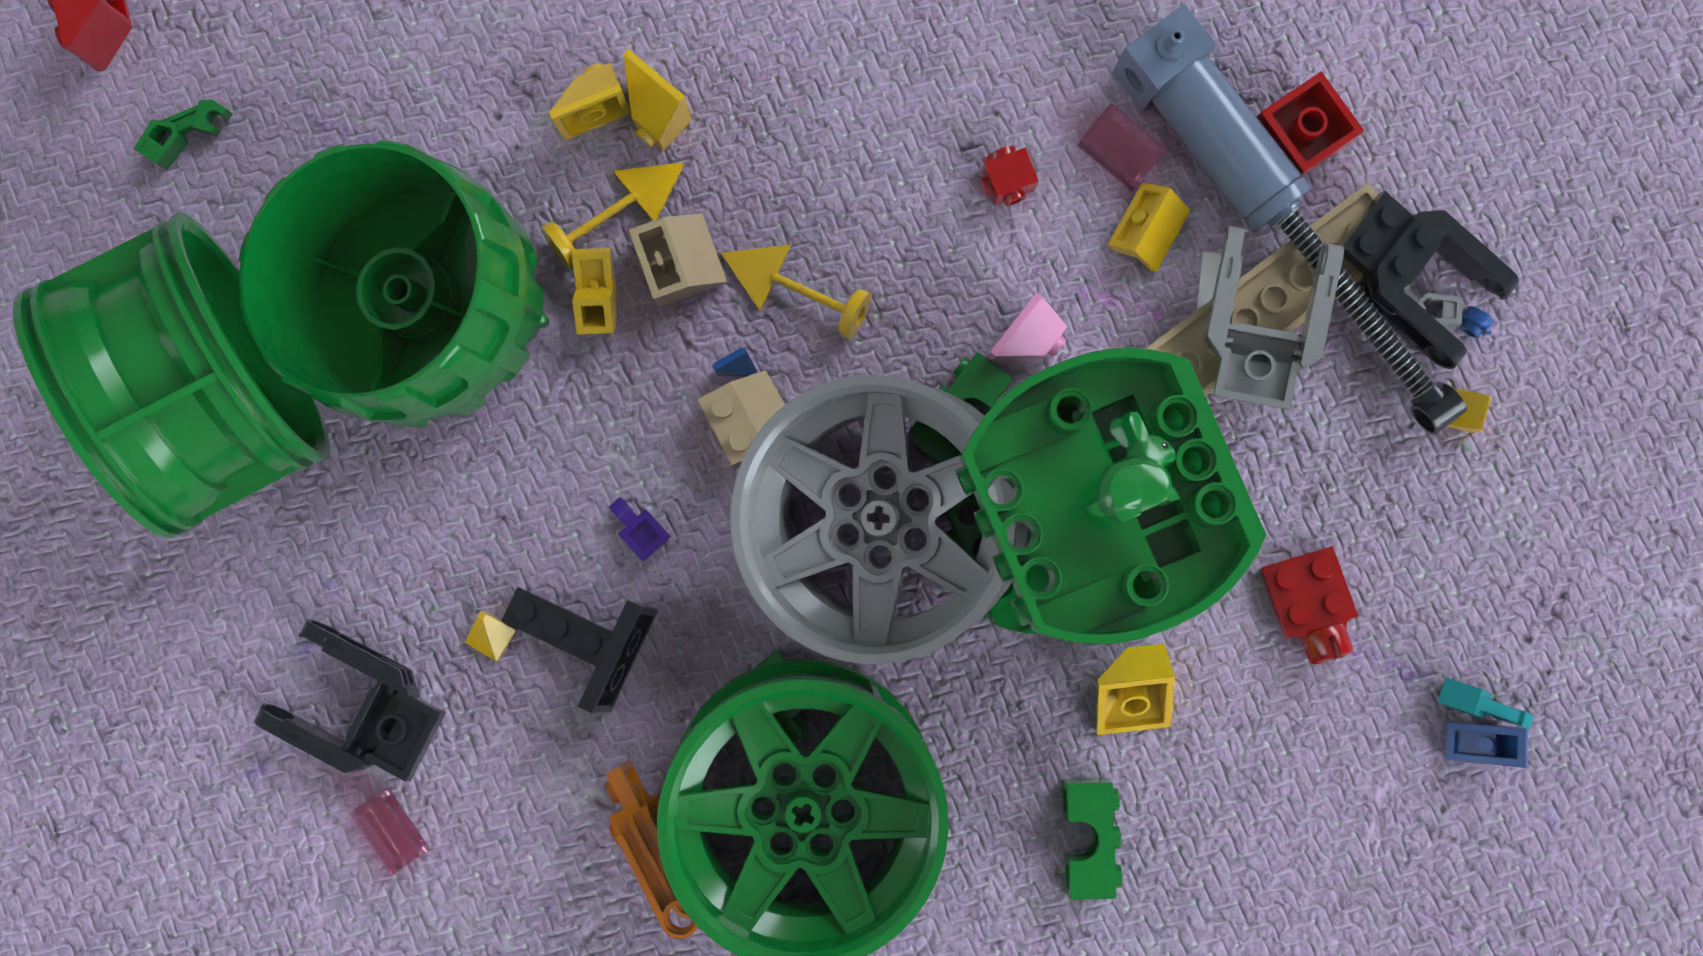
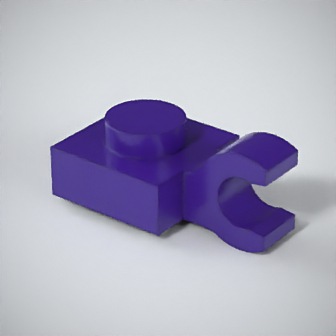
M619 497L609 506V509L626 526L618 535L642 562L672 537L647 509L637 515L622 497Z

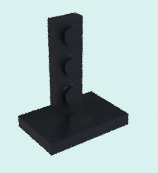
M517 587L501 621L596 666L577 707L589 713H602L612 711L658 610L647 604L627 600L612 631L526 589Z

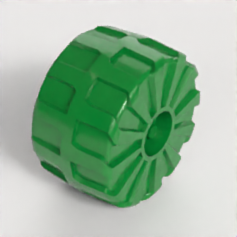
M380 140L376 144L350 146L339 144L315 154L313 159L302 164L286 178L282 177L265 196V202L256 214L249 232L245 234L238 260L241 262L239 273L240 298L238 299V305L244 328L250 331L253 340L264 355L263 362L282 382L311 395L317 401L335 411L358 419L403 427H427L429 419L450 414L466 417L486 405L485 396L501 382L511 381L517 376L529 356V352L524 347L530 331L538 326L542 318L543 288L535 283L533 271L536 267L537 255L524 228L505 210L498 199L473 177L459 168L431 157L408 144Z

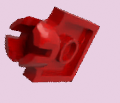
M1333 546L1263 566L1259 569L1284 640L1298 638L1303 643L1311 664L1326 663L1325 661L1336 660L1353 652V645L1346 627L1348 621L1358 618L1359 615Z

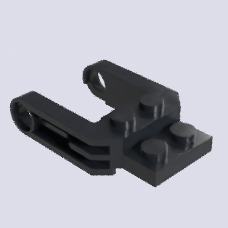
M1386 191L1379 193L1339 244L1344 246L1343 256L1363 273L1364 280L1360 282L1361 292H1365L1364 296L1369 297V303H1374L1373 308L1378 309L1377 313L1383 314L1382 318L1387 320L1395 330L1427 358L1446 369L1456 368L1467 353L1466 347L1407 295L1404 288L1412 284L1436 251L1470 281L1476 280L1487 291L1500 296V300L1507 299L1519 283L1517 274L1447 211H1422L1412 215Z
M307 619L299 637H304L323 647L321 651L376 679V685L367 694L346 735V742L293 713L272 704H262L254 719V723L261 729L343 773L377 766L405 782L411 781L446 712L418 698L419 693L412 669L328 625Z

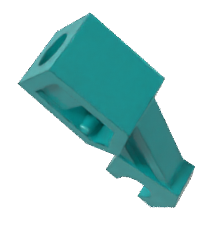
M1447 677L1438 699L1439 705L1481 719H1485L1486 714H1489L1501 722L1526 728L1528 731H1530L1534 715L1491 700L1493 694L1481 688Z

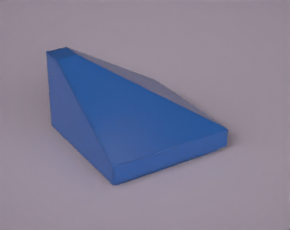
M741 347L718 360L712 366L717 376L747 377L758 373L745 347Z

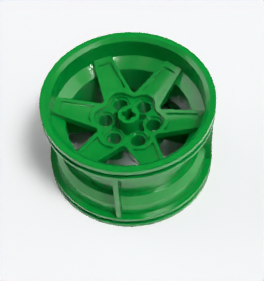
M182 212L171 216L168 221L157 223L152 229L50 280H44L34 287L20 292L13 302V322L20 349L30 374L59 428L85 466L108 494L142 526L165 538H175L187 530L195 528L203 522L204 518L298 469L305 470L311 467L314 462L319 463L330 455L328 434L315 399L311 395L282 382L263 362L264 355L253 340L250 331L244 328L238 305V299L240 298V270L210 233L194 218Z
M789 659L783 663L768 665L756 670L751 669L727 682L717 690L698 710L681 739L663 782L657 815V840L660 859L673 894L683 910L699 929L721 947L737 956H867L901 933L928 900L943 866L949 831L947 800L940 773L917 724L907 709L887 688L864 673L842 664L816 659ZM808 708L841 715L842 717L815 748L805 755L799 751L772 713ZM738 732L757 780L751 784L702 790L704 778L714 757L722 746ZM875 737L889 752L899 770L904 797L858 788L852 785V781ZM781 763H788L795 768L796 773L789 780H780L775 776L773 770ZM823 764L831 766L835 770L834 777L827 782L817 780L813 775L817 766ZM759 797H767L773 801L775 807L769 813L763 814L757 812L752 803ZM844 799L851 802L853 810L846 816H838L831 810L833 804L838 800ZM805 804L810 805V810L807 812L796 811L795 806L802 808ZM706 832L752 836L754 838L753 845L737 879L718 859ZM778 832H785L792 837L793 841L788 847L779 848L772 843V836ZM820 833L827 834L832 839V843L825 849H817L810 843L812 837ZM859 839H896L891 852L883 864L870 878L863 882L849 845L850 841ZM798 868H803L824 901L792 903L775 900V898Z

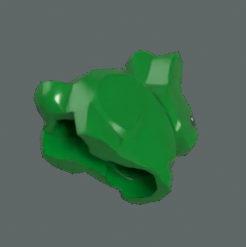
M1137 411L1127 412L1123 418L1114 419L1109 427L1110 433L1127 449V457L1106 467L1094 486V497L1089 499L1084 506L1087 515L1093 518H1102L1111 528L1141 515L1142 512L1156 505L1162 507L1180 499L1176 489L1172 486L1171 476L1165 468L1176 459L1173 447L1161 437L1149 435Z

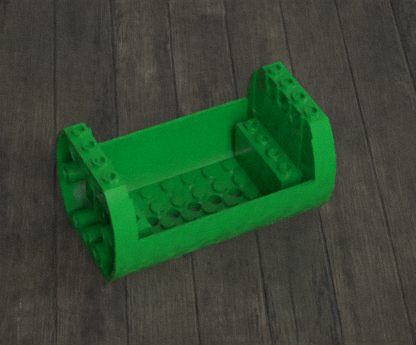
M1114 348L1085 353L1050 366L1028 377L1012 388L983 417L968 439L962 454L959 451L955 456H960L959 460L962 467L955 469L960 485L965 495L973 494L940 516L944 517L947 515L952 527L951 530L947 531V534L974 559H976V556L973 553V544L977 539L982 538V535L984 539L992 536L999 551V554L992 556L1001 580L1003 582L1011 580V584L998 602L982 616L984 621L991 619L993 625L1007 630L1046 635L1056 639L1088 644H1112L1143 639L1175 627L1201 614L1217 603L1237 584L1254 561L1266 537L1265 530L1190 360L1171 353L1142 348ZM1137 411L1144 422L1148 434L1161 437L1175 450V461L1165 468L1171 476L1172 486L1176 489L1180 499L1162 507L1156 505L1142 512L1141 515L1111 528L1102 518L1098 519L1087 515L1084 506L1089 499L1094 497V486L1106 467L1127 457V449L1110 433L1109 427L1111 422L1116 418H1123L1127 412ZM1003 479L1010 484L1013 494L1009 503L998 504L991 499L988 488L992 480ZM968 504L975 507L977 512L974 513L976 519L974 524L967 525L960 521L958 517L960 506ZM1013 522H1022L1029 528L1028 540L1024 548H1017L1008 540L1007 531Z

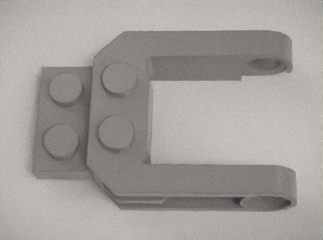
M1228 226L1204 339L1220 360L1213 396L1290 410L1298 372L1323 356L1343 261L1344 246L1323 243L1321 247L1302 336L1299 337L1292 332L1243 323L1237 325L1230 323L1243 260H1240L1248 229Z

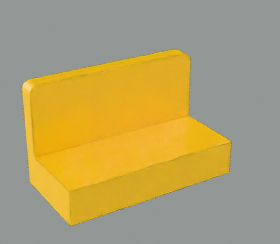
M1142 182L1107 245L1114 252L1137 257L1150 271L1157 272L1186 221L1190 209L1171 188Z

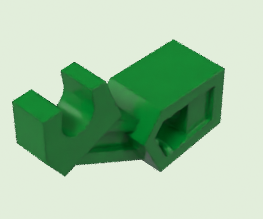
M199 100L198 105L166 119H152L133 149L165 170H168L188 144L186 133L196 130L197 132L218 136L221 130L212 125L213 117L222 115L229 121L233 113L214 100ZM166 132L172 133V135L168 136V140L163 146L159 144L162 137L166 135Z

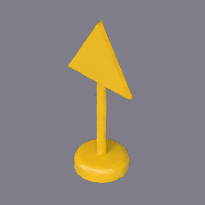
M684 163L613 170V173L629 191V194L568 235L556 223H545L540 227L545 240L562 264L568 270L573 269L572 252L575 248L572 243L634 201H637L652 221L657 220L684 167Z
M791 244L721 253L760 311L775 282L841 312L838 330L844 338L853 339L865 320L871 304V292L864 289L856 290L850 296L847 303L843 304L779 274L792 246Z

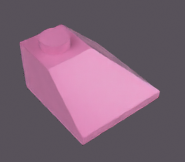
M1036 292L992 348L986 359L998 367L1039 362L1047 353L1054 357L1066 341L1061 334L1065 331L1067 325L1047 301Z

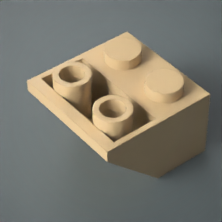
M703 214L662 217L629 229L649 289L658 307L727 283Z

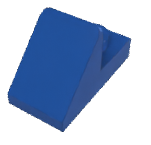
M1447 722L1446 760L1527 768L1528 729L1499 724L1484 725Z

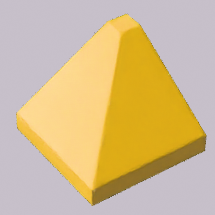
M480 611L465 643L498 662L517 629L502 622L501 619L488 611Z

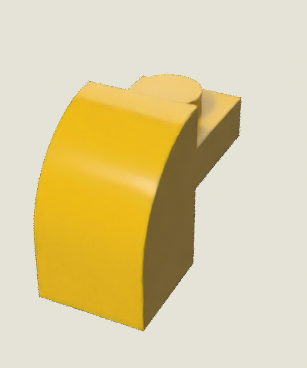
M611 247L575 249L572 252L576 290L572 302L576 335L614 333L617 323L618 305L617 284L613 274Z

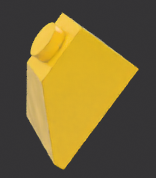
M628 48L623 53L631 117L637 128L635 134L650 148L656 144L664 151L692 120L686 98Z
M611 63L606 65L594 64L586 68L583 72L584 74L576 76L549 111L551 119L565 141L631 115V110Z
M1165 643L1126 648L1097 680L1096 703L1097 735L1171 727L1175 675Z

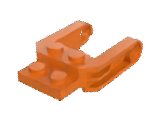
M628 759L606 773L609 780L605 782L606 790L615 804L620 802L622 805L610 816L611 824L609 825V830L616 844L621 847L664 932L676 939L687 938L698 928L692 921L686 927H677L670 920V910L672 908L679 916L688 919L690 917L673 894L660 859L657 840V815L660 796L658 793L652 797L648 794L631 759Z

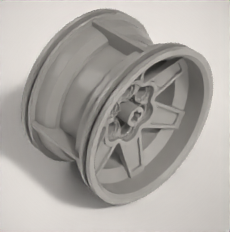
M857 375L825 382L805 391L779 409L764 424L743 457L736 476L730 508V530L737 565L748 590L766 616L793 640L824 656L858 664H889L918 658L939 649L954 640L985 615L998 602L1011 584V580L1006 582L1001 580L992 556L999 554L993 537L984 539L982 535L979 552L976 559H974L937 524L938 517L973 494L965 495L956 475L955 469L962 467L959 460L960 456L920 471L912 472L909 464L905 417L930 426L945 436L962 454L968 439L985 415L956 396L916 381L886 375ZM865 419L859 466L856 469L815 450L837 430L855 421ZM887 466L896 473V482L890 489L884 488L879 482V473ZM995 479L989 484V496L994 502L998 504L1009 503L1013 492L1012 487L1007 481ZM851 484L856 485L861 491V500L856 506L849 505L845 499L846 488ZM797 487L826 511V517L793 538L791 502L794 488ZM918 488L925 490L929 496V504L923 511L915 509L911 503V495ZM882 507L883 513L890 515V522L883 523V525H881L878 518V513L881 512ZM1013 522L1007 531L1009 542L1017 548L1026 547L1029 528L1022 522ZM848 523L856 526L859 532V539L854 545L846 543L842 536L843 529ZM913 528L923 530L927 536V543L922 550L913 548L909 543V534ZM880 545L887 547L891 552V563L887 567L880 566L874 558L875 550ZM847 562L853 566V609L842 605L830 597L814 582L810 575ZM906 567L915 570L953 592L943 602L926 611L909 616L894 617L902 576Z

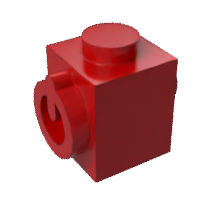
M1013 145L1006 146L982 159L984 165L981 172L982 176L978 177L979 184L984 196H991L994 206L1003 202L1005 206L1017 204L1026 198L1025 194L1035 191L1039 180L1026 147L1016 150Z

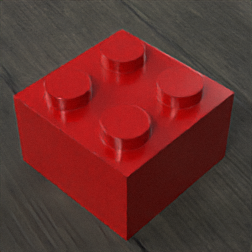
M1322 71L1261 111L1257 116L1260 123L1301 173L1300 177H1303L1350 145L1364 132L1362 126Z

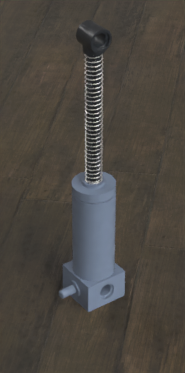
M1183 4L1125 47L1112 73L1143 112L1154 105L1243 220L1245 219V223L1253 233L1267 223L1270 227L1274 224H1279L1278 228L1283 229L1282 234H1287L1286 239H1291V245L1294 244L1296 246L1295 250L1301 252L1300 256L1303 255L1305 257L1304 261L1309 262L1308 267L1312 266L1314 269L1313 273H1315L1318 256L1325 241L1319 239L1321 235L1317 236L1315 234L1316 230L1311 229L1312 224L1308 225L1306 222L1307 218L1303 219V213L1297 211L1298 206L1301 204L1299 199L1310 191L1312 187L1304 177H1300L1301 173L1209 58L1217 44L1188 7ZM1341 267L1335 301L1338 300L1341 303L1339 306H1343L1345 308L1344 312L1347 311L1349 313L1348 318H1353L1354 321L1352 323L1356 322L1358 325L1357 329L1360 328L1363 331L1361 334L1367 336L1366 340L1369 339L1371 341L1370 346L1374 345L1375 351L1378 350L1381 354L1379 357L1382 356L1385 359L1383 363L1387 362L1389 364L1388 368H1392L1394 371L1392 374L1396 373L1398 376L1397 380L1400 379L1403 382L1401 385L1407 387L1406 391L1409 390L1411 392V413L1417 423L1431 435H1437L1467 411L1464 400L1451 386L1439 381H1431L1432 377H1428L1426 375L1427 371L1422 370L1423 365L1417 364L1418 360H1414V354L1409 353V348L1404 347L1405 343H1401L1399 341L1400 337L1395 336L1396 331L1392 332V326H1388L1386 324L1387 320L1382 319L1383 314L1377 313L1378 309L1373 308L1374 303H1369V297H1365V292H1361L1359 290L1360 286L1355 285L1356 280L1352 281L1351 275L1346 273L1347 269Z

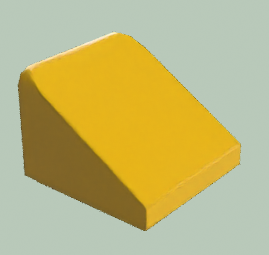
M1455 389L1464 400L1467 411L1448 425V427L1471 434L1481 431L1491 396Z

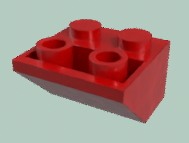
M47 0L50 8L56 15L58 26L55 27V35L61 47L70 51L96 71L106 70L132 29L126 0Z

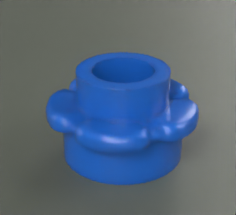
M1468 306L1462 314V324L1458 328L1466 335L1478 339L1480 335L1491 334L1490 327L1494 323V319L1484 311Z

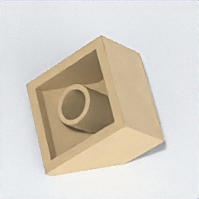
M766 370L732 381L697 399L734 469L740 467L750 444L764 424L784 406Z

